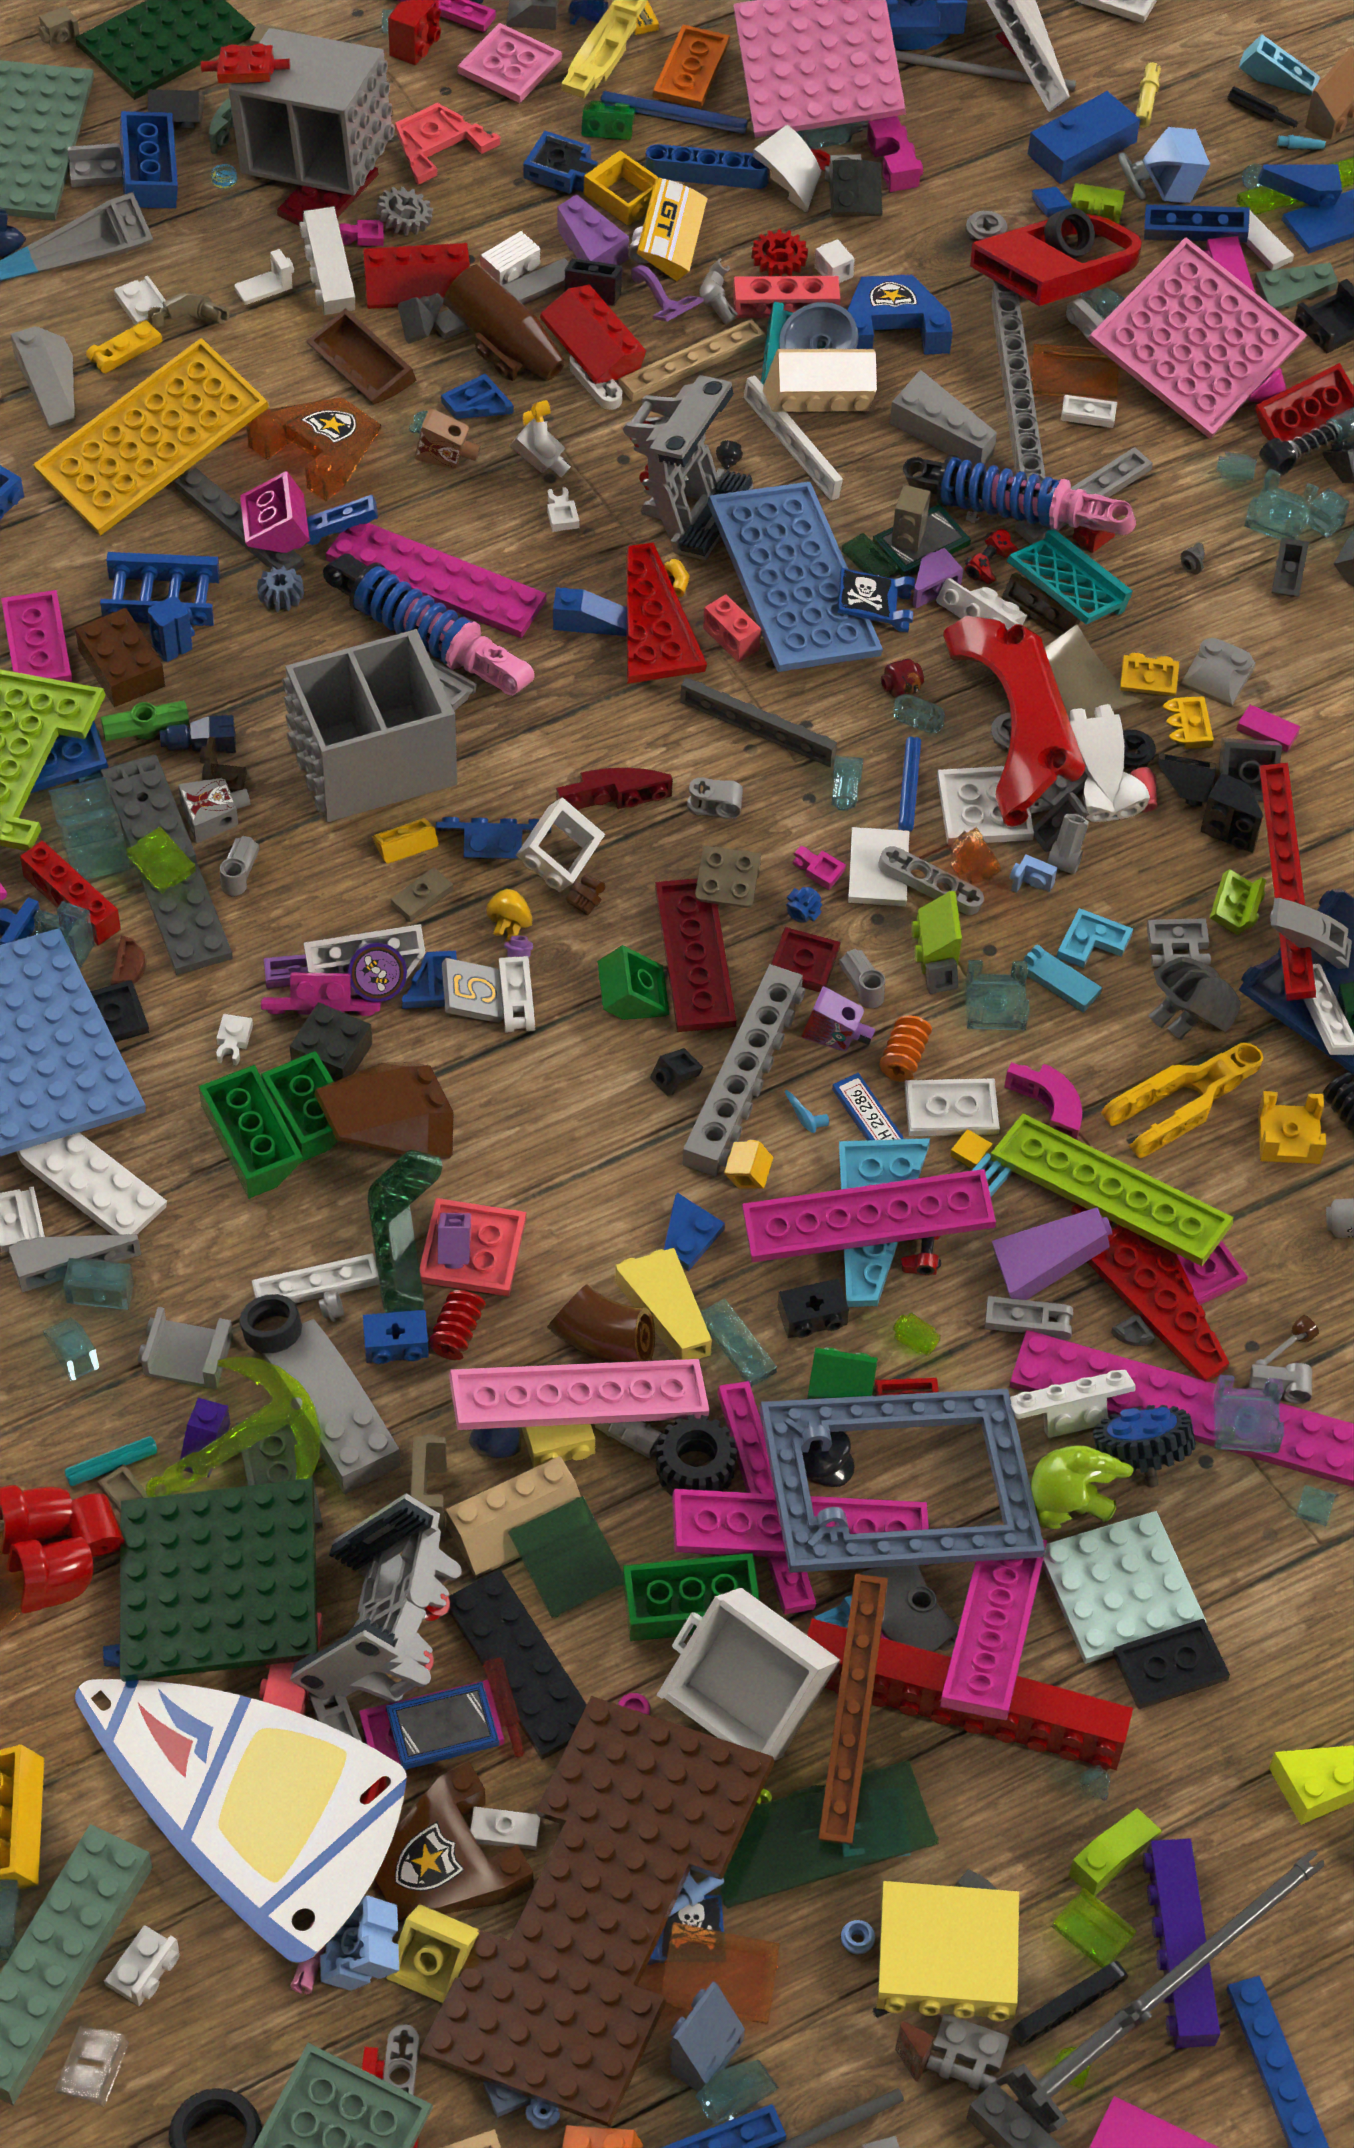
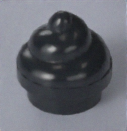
M724 440L716 448L717 459L726 470L730 469L731 466H735L742 459L741 445L737 442Z

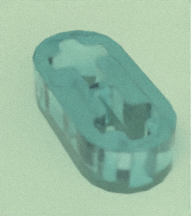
M908 694L898 696L895 699L893 714L900 722L929 733H936L943 728L945 713L938 705Z

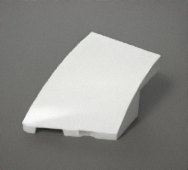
M787 124L754 149L753 157L772 170L770 178L789 191L788 200L804 212H807L821 175V169L805 141Z

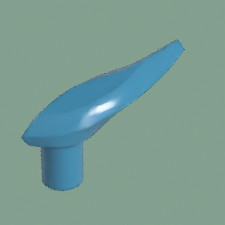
M785 1090V1094L793 1106L799 1121L808 1131L815 1133L816 1128L829 1126L827 1114L813 1116L791 1092Z

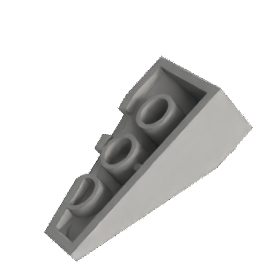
M37 326L11 333L14 357L49 429L74 422L73 355L64 337Z

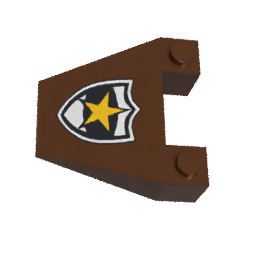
M470 1762L441 1775L395 1830L389 1849L374 1881L386 1902L397 1905L398 1922L405 1921L419 1904L441 1914H448L504 1904L534 1888V1872L518 1845L487 1860L466 1824L463 1816L471 1813L474 1807L486 1805L485 1788Z

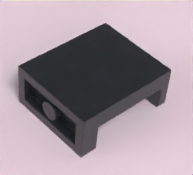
M1348 279L1338 283L1335 295L1311 307H1308L1304 302L1297 306L1294 322L1326 354L1354 340V285Z

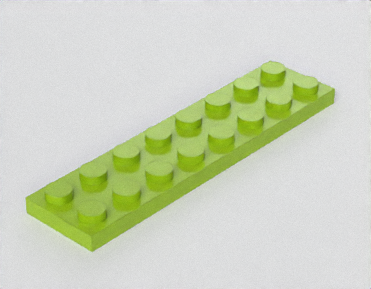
M1022 1113L991 1153V1161L1000 1162L1001 1166L1010 1168L1011 1171L1088 1210L1098 1207L1102 1217H1107L1108 1220L1200 1266L1204 1265L1233 1225L1234 1217Z

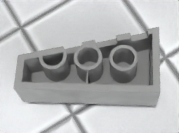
M922 370L914 376L892 401L890 424L949 455L957 456L962 462L970 460L972 467L979 462L986 464L994 455L997 432Z

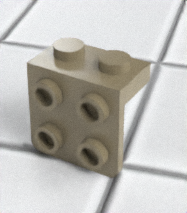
M703 845L695 894L696 899L700 902L743 908L752 907L757 877L759 878L761 853Z

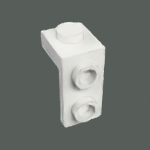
M280 249L270 252L272 271L234 285L235 291L245 305L292 289L291 273H294V267L290 258H285Z

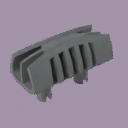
M1179 957L1163 964L1154 971L1157 985L1167 996L1148 1015L1157 1026L1163 1028L1179 1010H1185L1168 1026V1029L1180 1040L1198 1022H1204L1212 1028L1223 1032L1230 1028L1239 1012L1241 1002L1234 989L1225 980L1220 978L1215 969L1200 961Z

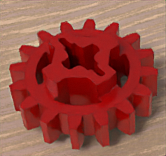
M778 229L777 233L773 234L771 230H768L767 236L760 234L759 240H754L751 258L754 259V266H760L759 272L761 273L767 270L769 271L768 276H772L774 273L778 274V276H783L785 273L788 276H792V271L800 273L801 267L806 266L808 248H806V241H800L799 234L791 236L790 230L784 234L781 229Z

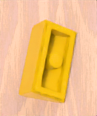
M426 818L372 836L386 864L438 846L435 827Z

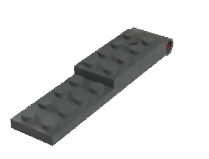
M156 754L100 769L103 785L110 799L176 975L233 959L231 948L197 864L195 851Z

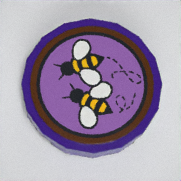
M375 942L365 944L356 950L348 965L347 973L351 974V986L358 995L365 1000L381 1002L391 999L401 991L405 985L407 968L405 960L399 951L390 945Z

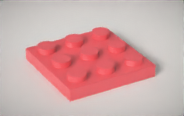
M436 1198L418 1272V1282L509 1297L526 1223V1212ZM440 1213H471L469 1264H463L462 1268L450 1269L446 1268L445 1264H438V1225Z

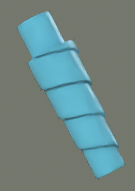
M1289 134L1288 136H1278L1277 146H1284L1287 149L1324 150L1325 141Z

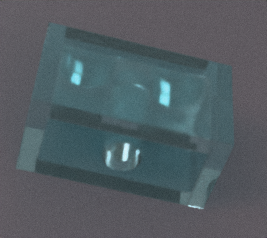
M69 1258L63 1283L67 1303L129 1310L134 1286L131 1264Z

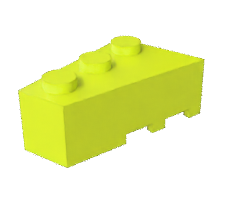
M1354 1745L1274 1753L1269 1770L1301 1825L1354 1802Z

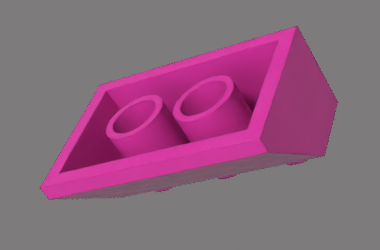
M287 471L240 495L245 543L248 547L288 553L293 549L301 548L310 541L304 493Z

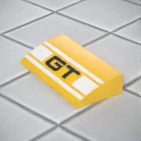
M657 178L654 182L636 253L675 281L681 279L690 271L707 198L685 185Z

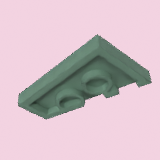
M1331 263L1257 272L1255 282L1262 299L1277 311L1284 307L1290 309L1297 306V302L1305 298L1313 299L1337 288L1338 283Z

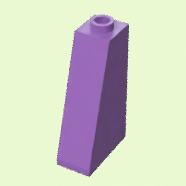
M1097 1207L993 1240L995 1256L1009 1297L1011 1299L1027 1300L1110 1247L1108 1235L1112 1234L1108 1218H1101Z

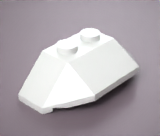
M421 924L305 942L304 949L308 972L348 974V965L356 950L365 944L379 942L390 945L399 951L406 963L407 979L425 955ZM351 986V995H357Z

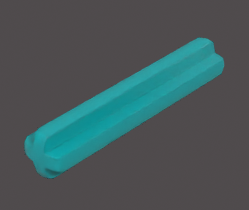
M148 1436L65 1469L66 1479L70 1486H75L116 1470L122 1465L126 1466L157 1453L156 1443L152 1436Z

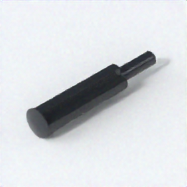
M1235 86L1229 92V101L1270 121L1276 119L1293 128H1296L1298 125V121L1280 113L1278 107Z

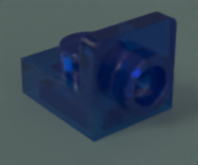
M572 0L568 8L570 24L575 25L581 16L589 21L598 23L608 10V2L605 0Z

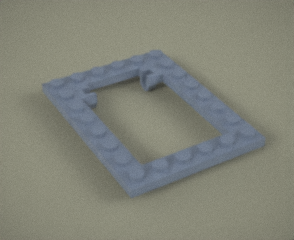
M1008 1389L761 1402L759 1410L789 1573L1043 1557L1045 1547L1014 1412L1010 1405L1011 1399ZM967 1424L982 1425L1004 1525L850 1534L846 1514L839 1507L825 1508L818 1513V1516L814 1517L802 1452H809L812 1441H819L821 1451H829L832 1445L830 1432ZM835 1521V1527H826L829 1522Z

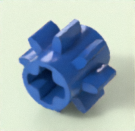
M802 887L800 890L794 888L787 896L789 900L786 904L788 907L787 912L797 922H807L809 919L814 922L822 912L820 910V907L823 905L821 897L817 891L810 887Z

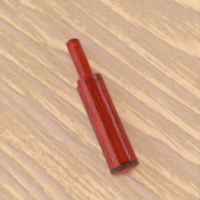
M502 1658L490 1659L484 1662L483 1665L502 1728L507 1727L514 1755L520 1758L525 1754L516 1724L520 1723V1718Z

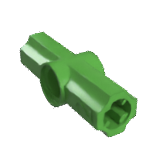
M184 700L158 706L148 702H141L136 704L131 711L100 717L106 741L137 736L140 739L146 740L154 738L160 730H166V727L169 725H190Z

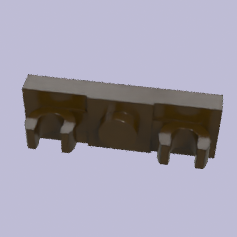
M1017 572L1011 575L1001 598L1016 604L1021 611L1059 636L1075 624L1079 625L1081 620L1037 585Z

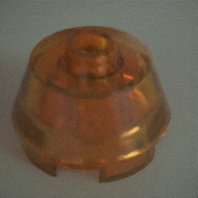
M977 827L968 832L964 830L948 848L953 858L950 865L958 877L963 875L969 884L994 880L993 876L1001 872L998 860L984 841V837Z

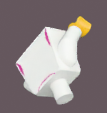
M547 400L534 403L531 410L523 414L524 429L509 446L540 472L544 473L548 468H551L557 475L562 477L571 465L560 456L565 447L548 432L547 422H544L543 416L551 413Z

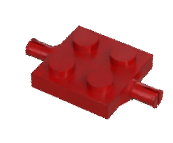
M254 44L252 46L228 45L221 47L220 56L216 61H201V72H217L218 83L270 82L271 74L275 70H290V58L274 59L273 45Z

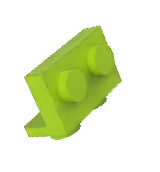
M1228 869L1222 875L1210 919L1236 935H1239L1247 928L1251 929L1259 918L1257 911L1259 904L1263 901L1266 894L1264 888L1267 880L1260 877L1252 883Z

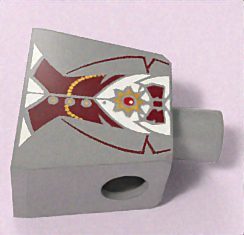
M223 778L178 785L180 802L196 843L236 827L238 824L237 809L251 805L246 789L230 793L226 780Z

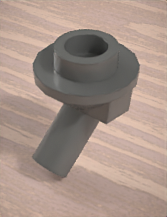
M1196 543L1193 547L1181 553V564L1187 572L1199 574L1203 570L1205 552L1202 543Z

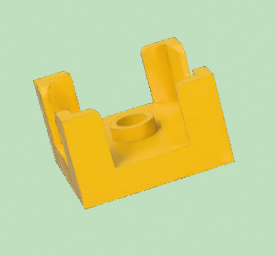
M1263 1091L1258 1108L1260 1161L1321 1164L1326 1148V1133L1321 1134L1320 1125L1324 1109L1323 1094H1308L1305 1106L1275 1105L1278 1092Z

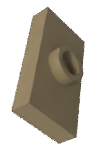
M433 867L392 897L391 906L411 922L452 892L453 883Z

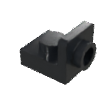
M683 1048L661 1055L650 1079L667 1096L674 1094L680 1082L699 1076L703 1066Z

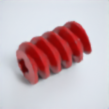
M451 1291L446 1297V1303L443 1304L442 1313L438 1316L437 1324L434 1325L433 1334L429 1337L428 1343L430 1348L440 1357L449 1360L463 1359L464 1357L461 1352L468 1349L469 1344L467 1341H470L473 1337L471 1331L477 1328L476 1321L481 1318L482 1313L480 1310L485 1308V1301L478 1295L468 1291Z

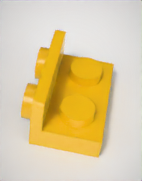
M1130 653L1129 656L1124 655L1121 664L1120 690L1175 697L1180 661H1173V658L1167 656H1159L1156 659L1146 658L1144 654Z

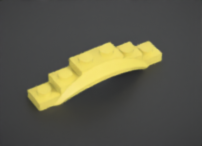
M647 0L613 1L573 59L568 69V74L561 83V91L585 98L590 89L595 90L601 81L605 82L626 51V42L635 30L636 19L646 6Z

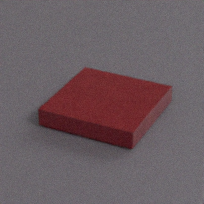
M785 927L771 965L803 975L802 987L820 992L823 986H827L841 942Z

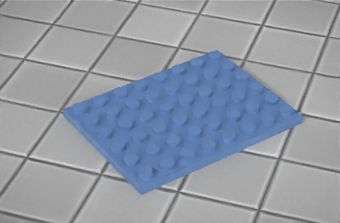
M60 928L0 945V1156L145 1113L146 1105Z

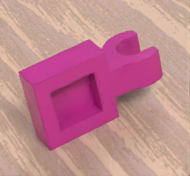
M357 220V225L339 224L343 245H349L357 240L358 246H384L383 222L379 220Z
M800 846L794 853L796 858L792 864L799 869H806V877L828 890L845 872L846 864L823 850L817 856L806 847Z

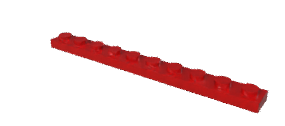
M1288 762L1262 765L1259 767L1275 898L1286 899L1306 906ZM1279 932L1287 1001L1316 998L1311 947L1299 948Z

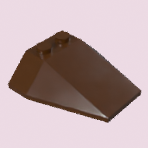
M412 1062L380 1063L320 1087L314 1092L337 1141L423 1160L450 1159L453 1155L454 1112L430 1065Z

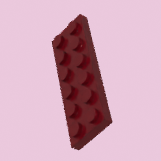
M698 878L655 882L677 1032L736 1027L737 1021L718 905L700 902L696 899Z

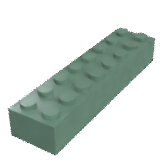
M91 1824L88 1826L0 1973V2099L11 2105L15 2104L153 1868L148 1851Z

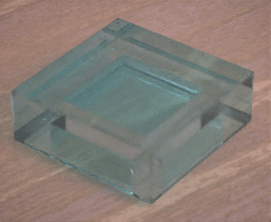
M1305 1485L1295 1517L1327 1526L1335 1494Z

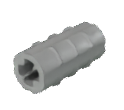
M642 1421L595 1424V1428L607 1434V1437L614 1438L621 1444L633 1449L634 1452H638L647 1458H651L657 1450L658 1439L663 1434Z

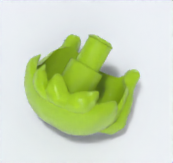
M1068 1446L1048 1453L1037 1464L1031 1480V1491L1039 1526L1048 1529L1061 1528V1523L1072 1519L1068 1514L1071 1511H1076L1080 1514L1087 1512L1102 1520L1103 1523L1110 1520L1116 1511V1500H1111L1098 1493L1097 1486L1091 1484V1482L1109 1483L1115 1478H1127L1132 1475L1134 1468L1130 1464L1121 1462L1107 1453L1087 1446Z

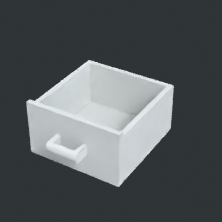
M739 1588L716 1596L703 1618L694 1612L690 1614L672 1644V1647L681 1655L661 1686L657 1696L668 1700L717 1738L771 1755L774 1761H776L785 1754L841 1660L747 1591ZM693 1625H696L697 1628L686 1645L684 1641Z

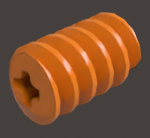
M912 1015L899 1017L895 1021L894 1029L891 1031L887 1047L884 1049L883 1057L879 1063L881 1071L887 1077L898 1082H905V1080H912L914 1078L912 1073L917 1071L918 1063L921 1061V1054L924 1053L925 1045L928 1043V1036L932 1033L930 1023Z

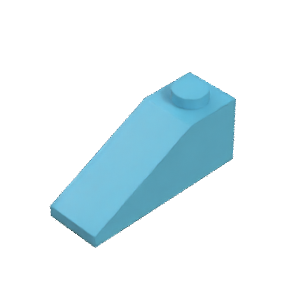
M1260 35L1244 50L1239 64L1240 69L1259 82L1311 96L1313 89L1318 85L1320 79L1319 75L1264 35Z

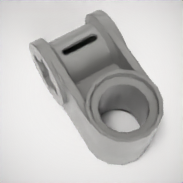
M703 777L693 779L690 782L689 793L691 796L687 800V808L693 814L717 816L726 819H733L740 815L743 787L738 782L713 780ZM701 785L703 786V793H700ZM699 800H702L701 807H698Z

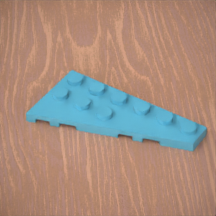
M930 1138L839 1142L841 1189L918 1179L930 1145ZM898 1242L844 1249L846 1302L848 1307L878 1306Z

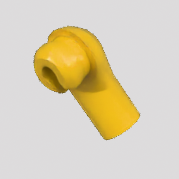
M671 559L664 564L668 576L675 578L673 588L677 597H682L685 594L690 576L681 561Z

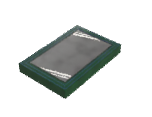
M941 505L928 509L927 526L918 551L891 545L893 527L873 536L872 541L902 577L919 571L922 558L930 552H936L945 547L952 555L970 546L971 543L970 537Z

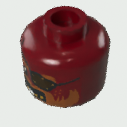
M908 658L886 665L884 675L881 676V684L885 692L889 691L894 698H901L919 692L921 685L924 684V674L919 663H914V661Z

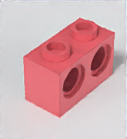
M725 594L704 607L703 629L738 663L760 650L761 628L730 597Z

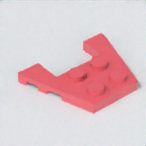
M439 103L433 104L395 123L396 133L418 185L437 176V167L427 158L435 153L453 146L464 139H467L481 154L500 145V137L497 134L492 133L490 135L483 131L482 126L476 123L473 125L463 120V116Z

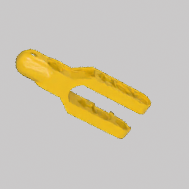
M1239 1043L1199 1066L1172 1065L1111 1100L1105 1105L1101 1115L1111 1126H1116L1183 1087L1196 1090L1201 1095L1199 1098L1176 1110L1173 1116L1158 1125L1156 1123L1152 1124L1149 1130L1139 1135L1133 1143L1129 1144V1148L1138 1158H1144L1206 1122L1213 1101L1232 1091L1244 1079L1255 1074L1261 1068L1264 1059L1260 1049L1250 1043Z

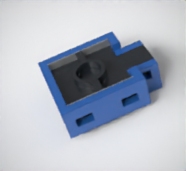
M544 130L523 163V178L569 194L573 189L584 192V175L597 167V161L591 160L590 145Z

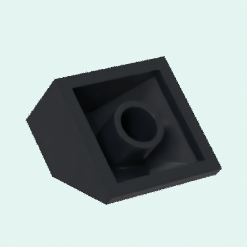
M1160 753L1158 765L1179 796L1186 799L1185 803L1195 806H1202L1203 802L1207 803L1208 796L1212 791L1216 763Z

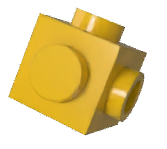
M757 1140L734 1142L731 1153L727 1158L724 1174L738 1189H764L774 1157Z

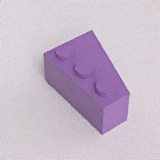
M577 194L557 206V229L569 250L574 252L577 259L620 265L628 259L629 236Z

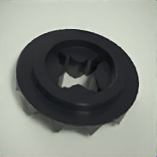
M1123 731L1124 767L1127 765L1134 766L1135 769L1139 765L1147 767L1149 761L1154 759L1156 752L1153 739L1142 731ZM1128 747H1130L1132 750L1137 748V754L1133 751L1128 753Z

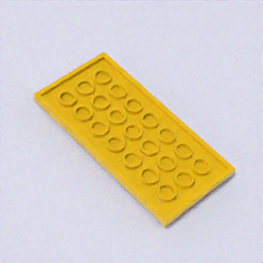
M200 338L35 462L33 466L35 471L101 536L268 409L269 404L232 366Z

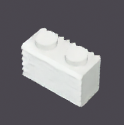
M522 231L480 255V266L501 285L518 279L528 271H534L540 265L539 245L537 246L536 243H533Z

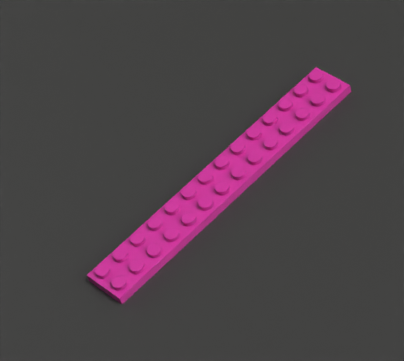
M1026 1330L1010 1381V1388L1031 1392L1048 1388L1051 1385H1061L1077 1381L1084 1377L1090 1378L1106 1374L1113 1370H1126L1134 1381L1136 1390L1107 1398L1108 1416L1114 1413L1120 1415L1122 1410L1141 1406V1410L1147 1409L1148 1405H1155V1408H1159L1161 1405H1167L1168 1408L1175 1406L1178 1407V1410L1184 1409L1186 1413L1190 1414L1196 1442L1354 1487L1353 1423Z

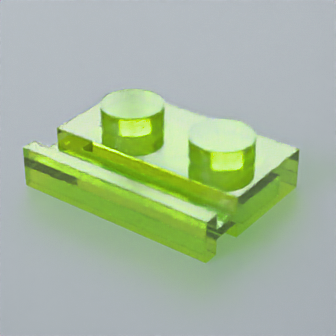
M158 827L137 841V844L132 848L128 847L126 849L127 856L161 894L165 893V890L170 886L174 887L196 872L194 863L161 827Z
M1084 1887L1052 1924V1928L1101 1968L1112 1963L1126 1947L1127 1943L1135 1937L1137 1932L1136 1929Z

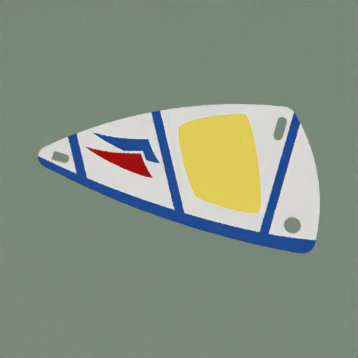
M92 1679L82 1683L75 1694L78 1707L123 1780L168 1840L222 1900L286 1959L291 1962L300 1963L314 1957L331 1940L356 1909L383 1863L395 1833L403 1804L407 1781L404 1768L376 1749L329 1725L297 1712L242 1695L197 1686L157 1681L134 1680L123 1682L122 1679ZM100 1690L111 1701V1707L105 1711L100 1710L91 1700ZM383 1776L390 1778V1785L372 1802L366 1805L360 1802V1796ZM300 1909H310L315 1915L313 1926L305 1931L296 1930L292 1925L293 1915Z

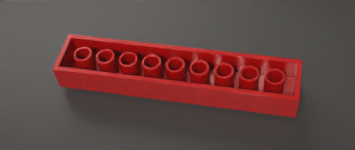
M812 1618L807 1636L841 1660L825 1686L826 1689L833 1690L839 1694L848 1628ZM880 1637L872 1705L878 1707L886 1705L897 1708L906 1715L916 1716L918 1714L931 1718L932 1721L941 1725L950 1723L963 1727L964 1730L973 1734H980L982 1732L995 1736L996 1739L1005 1743L1017 1742L1027 1745L1028 1748L1037 1752L1049 1751L1059 1754L1060 1757L1069 1761L1081 1760L1091 1763L1097 1769H1113L1117 1771L1134 1708L1021 1676L1016 1678L1007 1721L940 1707L952 1657Z

